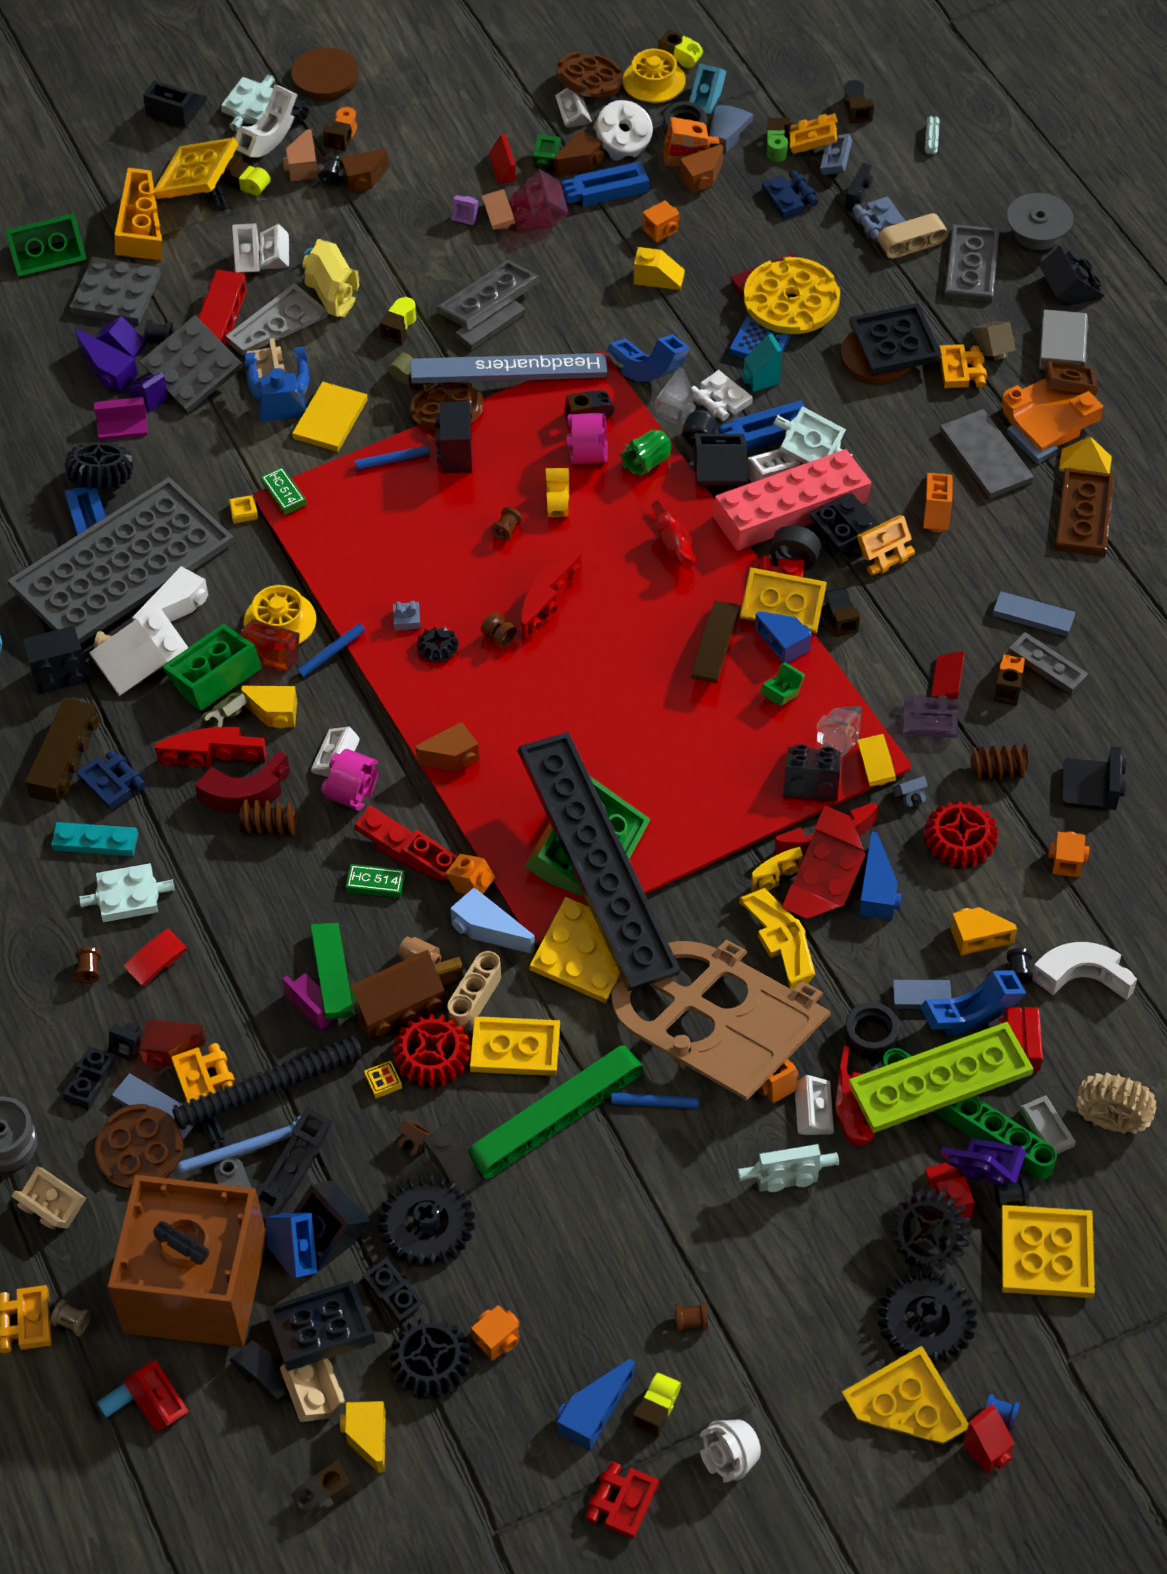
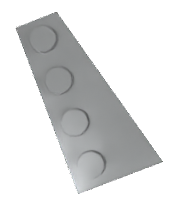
M294 283L227 334L226 342L243 356L247 351L257 350L270 344L269 339L274 338L276 341L327 318L328 312Z

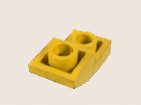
M884 734L857 740L869 785H884L888 782L896 781Z
M800 847L782 852L757 867L752 872V892L763 888L767 891L779 886V877L781 875L789 876L798 872L803 861Z

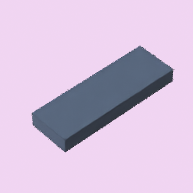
M1000 591L992 616L1068 637L1076 612Z
M130 1073L112 1094L113 1100L125 1107L134 1104H147L148 1106L159 1108L166 1113L168 1112L173 1119V1106H181V1103ZM186 1125V1129H180L183 1140L194 1126Z

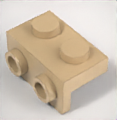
M36 1167L22 1192L14 1191L11 1195L19 1201L17 1206L29 1214L35 1212L41 1217L39 1221L53 1230L56 1227L68 1229L86 1200V1197L42 1167Z

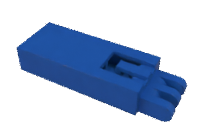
M640 161L576 175L573 179L562 181L560 187L568 203L581 201L582 206H588L649 192V179Z
M802 400L733 419L732 423L721 425L718 428L719 434H744L747 451L784 441L786 431L773 425L776 417L779 415L791 422L797 417L802 406H805Z
M78 487L65 491L77 535L105 518L97 489L89 490L88 487Z

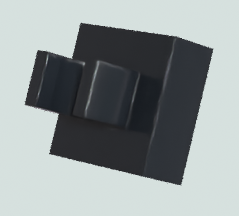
M127 1023L125 1027L114 1024L109 1030L108 1052L134 1061L139 1055L140 1034L137 1033L139 1026L132 1023Z

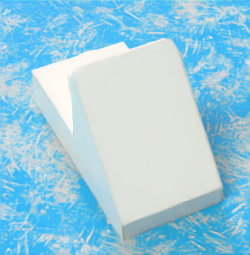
M256 223L232 225L236 273L260 272V248Z

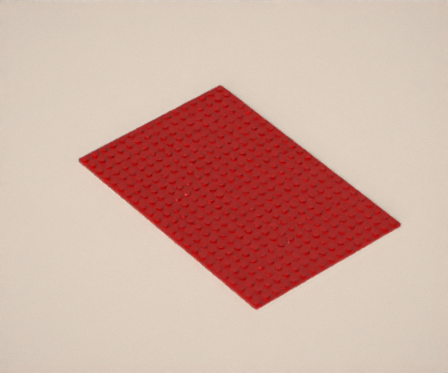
M606 353L607 378L527 380L484 398V408L481 415L471 423L472 472L442 473V463H437L436 448L440 447L435 445L436 431H429L415 426L291 477L307 503L306 506L284 515L266 488L253 494L255 503L339 637L358 623L364 627L365 632L345 647L415 759L417 760L416 745L460 722L463 723L478 743L479 760L470 767H464L458 771L422 765L420 767L475 855L486 860L496 877L493 880L495 887L517 922L535 936V945L542 943L565 897L588 907L589 905L584 897L547 883L524 867L550 821L517 752L521 745L569 732L589 776L651 819L629 858L645 895L821 813L824 805L830 808L878 786L869 785L857 740L884 734L895 776L898 777L911 769L910 761L814 633H811L810 651L787 663L805 675L798 696L780 706L779 704L772 703L766 696L760 693L762 685L776 677L780 665L783 664L756 632L755 622L740 619L750 567L757 569L760 560L750 547L737 551L712 517L715 499L705 486L697 485L695 472L671 440L669 457L651 468L644 476L633 475L628 468L624 469L620 453L625 450V445L630 444L631 440H635L651 430L663 431V429ZM604 390L608 393L614 406V413L605 419L607 427L605 434L608 442L607 462L571 465L570 450H573V448L568 449L567 433H571L572 429L569 430L568 421L564 414L566 395ZM426 445L429 448L430 455L361 470H356L355 460ZM546 468H569L568 517H548ZM657 499L667 512L678 519L693 539L692 550L696 556V563L689 569H684L677 557H672L667 552L661 533L654 530L651 525L657 517L651 504ZM504 507L516 509L523 518L521 524L517 525L512 531V537L508 541L497 538L491 529L492 524L498 522L502 516L501 511ZM572 550L577 551L581 554L582 572L580 576L575 580L573 579L566 586L564 592L558 596L559 607L555 615L548 617L542 623L537 633H533L527 640L523 639L521 631L522 608L533 580L548 561L558 565ZM413 600L419 602L421 629L395 631L393 604H396V602L410 603ZM714 601L740 605L739 615L734 626L727 659L718 682L711 683L691 679L699 646ZM493 612H498L504 617L505 622H510L517 628L514 640L504 648L496 645L493 642V638L486 637L480 629L485 618ZM435 625L438 629L446 626L448 631H454L459 642L456 654L443 662H431L424 659L417 650L418 636L423 634L424 629L431 630ZM435 639L434 643L440 649L441 642L439 639ZM803 744L809 748L817 749L833 747L841 752L837 801L783 797L788 747Z

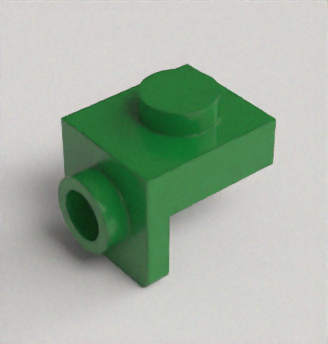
M538 134L535 151H532L534 164L542 168L554 166V157L559 153L561 138Z
M783 663L780 665L777 676L762 685L760 693L766 696L772 703L782 706L798 696L805 675L791 665Z

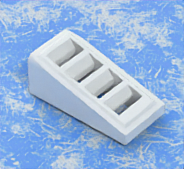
M779 449L749 457L747 460V477L753 483L800 466L801 463L779 451Z

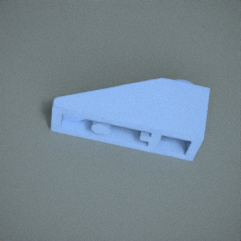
M476 888L469 891L451 907V923L459 933H465L474 940L531 954L535 951V936Z

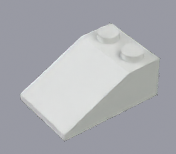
M157 605L96 647L89 654L118 696H121L162 669L164 664L188 649V646L159 605Z

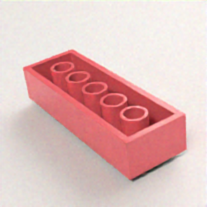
M847 449L715 496L712 517L735 549L739 551L772 539L775 532L781 527L788 525L804 527L815 523L810 518V513L851 492L862 505L867 504L872 482Z

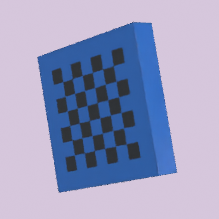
M747 316L730 347V355L744 359L769 334H773L783 353L792 334L769 330L758 324L752 317Z

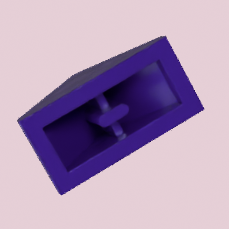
M122 316L106 324L95 336L96 339L133 358L146 345V341Z
M162 372L144 377L126 389L132 398L143 397L145 408L149 412L169 400Z

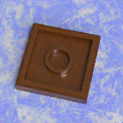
M1046 360L1044 369L1048 388L1080 394L1089 391L1093 396H1096L1098 386L1093 368Z

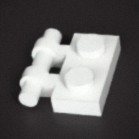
M719 370L701 382V390L692 386L688 392L694 397L693 400L698 405L705 406L713 417H718L722 421L727 420L729 417V413L726 412L727 410L735 416L752 404V396Z

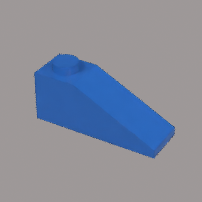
M871 832L859 915L892 920L893 911L900 909L902 894L896 893L898 882L877 832Z
M631 1359L625 1361L573 1395L567 1405L563 1403L555 1418L558 1434L591 1450L635 1375V1361Z

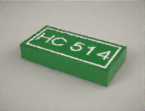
M283 467L261 476V483L284 515L307 505L305 497Z
M351 864L346 883V892L401 898L405 870Z

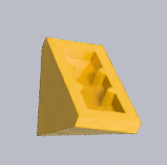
M1088 437L1062 449L1059 471L1064 472L1065 468L1110 473L1112 456L1094 439Z

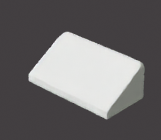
M568 88L555 95L566 128L592 123L583 95L575 93Z
M279 224L260 233L261 269L289 267V234Z
M350 727L329 729L311 768V772L329 777L331 757L334 753L340 754L344 749L355 751L359 743L357 734Z
M805 1075L797 1081V1090L795 1091L798 1134H833L830 1081Z

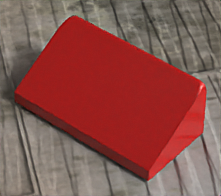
M501 134L490 150L489 156L498 183L506 184L515 182L516 170L506 135Z
M965 651L937 656L931 700L957 703Z
M156 1360L124 1380L125 1386L156 1433L189 1412Z

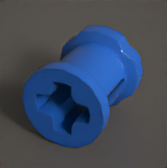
M989 1394L986 1408L993 1404L997 1408L1004 1424L1007 1425L1008 1429L1012 1430L1020 1403L1010 1404L995 1399L994 1395Z

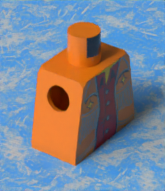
M671 117L663 147L665 165L678 166L680 165L681 158L718 146L719 138L708 136L706 125L702 122Z

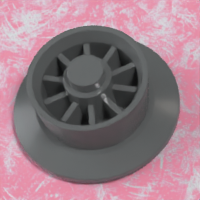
M1030 193L1018 197L1010 204L1007 211V221L1014 231L1016 240L1021 245L1033 250H1046L1055 246L1060 238L1069 232L1073 224V213L1068 204L1056 196L1046 193Z

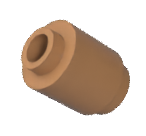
M406 937L398 950V957L402 958V961L425 950H428L434 964L440 963L442 958L438 947L417 937Z

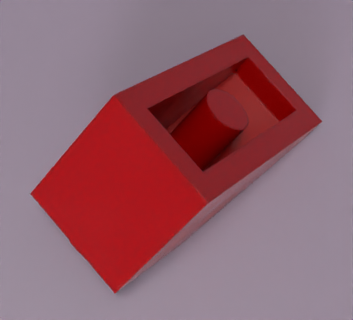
M993 1404L969 1422L963 1447L988 1474L996 1467L998 1470H1001L1010 1463L1013 1458L1011 1454L1015 1444L997 1408Z

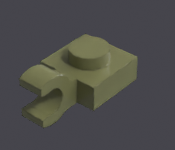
M232 693L215 705L212 711L204 713L201 719L202 721H207L212 717L214 725L210 728L222 727L223 718H232L238 715L243 710L241 707L248 703L243 693Z

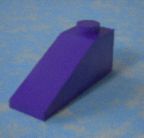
M79 329L75 332L81 353L104 387L121 393L138 376L135 358Z

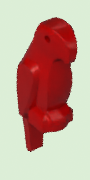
M657 499L651 504L657 515L651 525L654 530L661 533L667 552L672 557H677L684 569H689L696 563V556L692 550L693 539L678 519L667 512Z
M844 1046L838 1075L835 1111L848 1143L863 1146L872 1141L874 1133L864 1123L865 1116L849 1087V1079L860 1076L862 1073L853 1072L850 1076L847 1074L849 1046Z

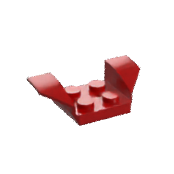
M824 805L804 859L783 903V909L807 919L845 906L865 858L863 846L850 816Z

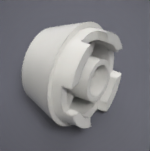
M743 1420L713 1421L700 1434V1437L704 1439L705 1447L700 1450L702 1460L711 1474L717 1472L723 1477V1482L741 1480L760 1458L761 1450L757 1435L751 1426Z

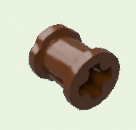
M504 507L498 522H494L491 526L492 533L504 541L511 539L512 531L523 521L522 515L512 507Z
M89 946L77 949L75 956L78 959V969L74 972V978L81 983H94L98 981L100 973L97 970V963L101 958V951Z
M705 1302L700 1303V1306L681 1307L680 1304L675 1305L677 1332H682L685 1328L696 1327L708 1330Z

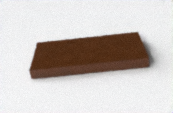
M1071 468L1064 469L1055 550L1106 557L1115 474Z

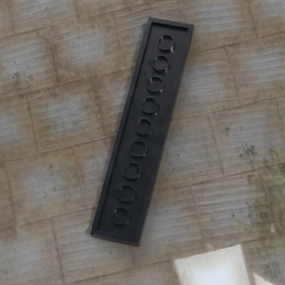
M569 732L519 746L517 752L628 992L679 975L681 969Z

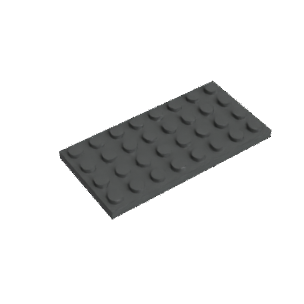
M168 477L7 580L8 587L53 631L75 626L79 643L82 644L96 635L98 631H102L149 600L181 566L189 571L196 569L234 543V536Z

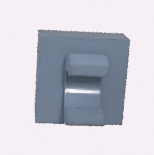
M413 600L410 603L396 602V604H393L395 631L421 629L419 602Z
M925 776L892 787L895 797L904 795L903 803L906 807L913 806L911 802L912 795L917 796L919 803L926 801L924 792L919 790L928 786Z

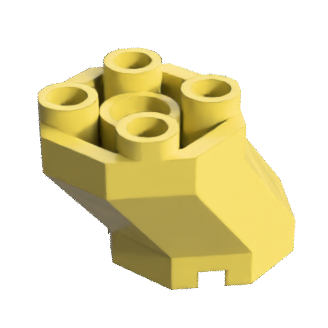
M318 239L310 255L307 254L302 263L303 268H305V285L316 290L328 314L345 317L355 302V297H352L353 290L358 291L359 288L358 271L349 268L336 244Z

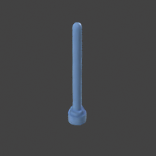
M301 1116L296 1117V1121H293L290 1126L181 1161L177 1165V1170L185 1173L291 1138L293 1136L292 1130Z

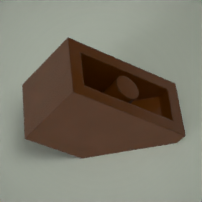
M579 130L554 157V175L564 176L590 172L597 164L601 163L604 157L602 140Z
M386 148L341 157L343 175L349 193L372 189L389 169Z

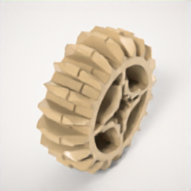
M1096 1073L1095 1076H1088L1079 1086L1076 1097L1078 1113L1084 1116V1120L1092 1121L1094 1126H1100L1103 1129L1114 1132L1118 1131L1123 1134L1126 1132L1136 1134L1137 1131H1145L1146 1127H1150L1156 1112V1100H1154V1094L1149 1092V1088L1141 1086L1139 1081L1134 1082L1130 1080V1077L1124 1078L1119 1074L1113 1076L1106 1073L1103 1076Z

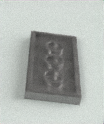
M953 224L944 298L992 303L1000 229Z
M507 260L438 305V313L469 330L540 283L539 276Z
M984 409L940 426L941 434L989 499L1033 482L1034 476Z

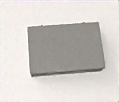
M1044 310L1039 369L1045 370L1046 360L1086 367L1087 332L1089 329L1086 313Z

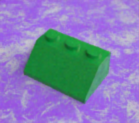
M74 213L4 230L18 277L87 260Z
M222 624L164 664L162 668L184 699L199 711H202L262 669L254 644L225 624Z

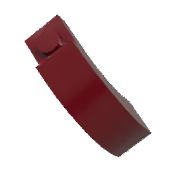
M278 751L258 773L245 778L229 777L211 767L195 784L197 799L212 809L227 813H240L244 799L248 800L250 807H253L255 800H258L260 808H262L266 800L272 803L282 794L280 781H284L290 772L288 755Z

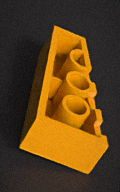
M128 168L115 231V255L162 261V237L150 170Z

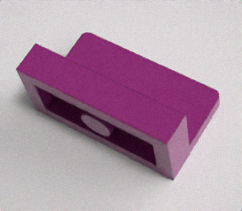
M143 397L94 402L98 438L100 441L148 435L147 413Z
M306 973L294 982L287 975L282 978L285 996L320 1031L336 1020L324 1019L320 988Z

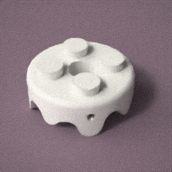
M620 100L609 103L600 111L593 130H596L597 139L602 140L603 148L608 151L610 158L621 160L625 156L637 157L645 150L652 137L653 127L649 115L642 107L630 101ZM619 124H627L630 131H622L619 128Z

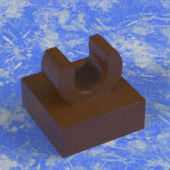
M404 1120L398 1130L405 1135L399 1140L398 1146L406 1148L409 1141H412L414 1148L410 1154L413 1156H418L422 1152L423 1146H432L437 1138V1135L415 1121Z

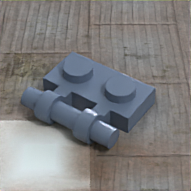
M888 196L867 203L866 209H862L860 205H856L852 209L856 221L863 225L865 234L872 238L874 242H878L877 236L884 228L905 222Z

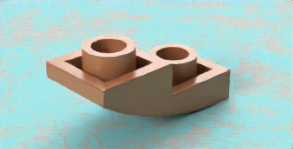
M504 189L482 196L493 230H503L515 223Z

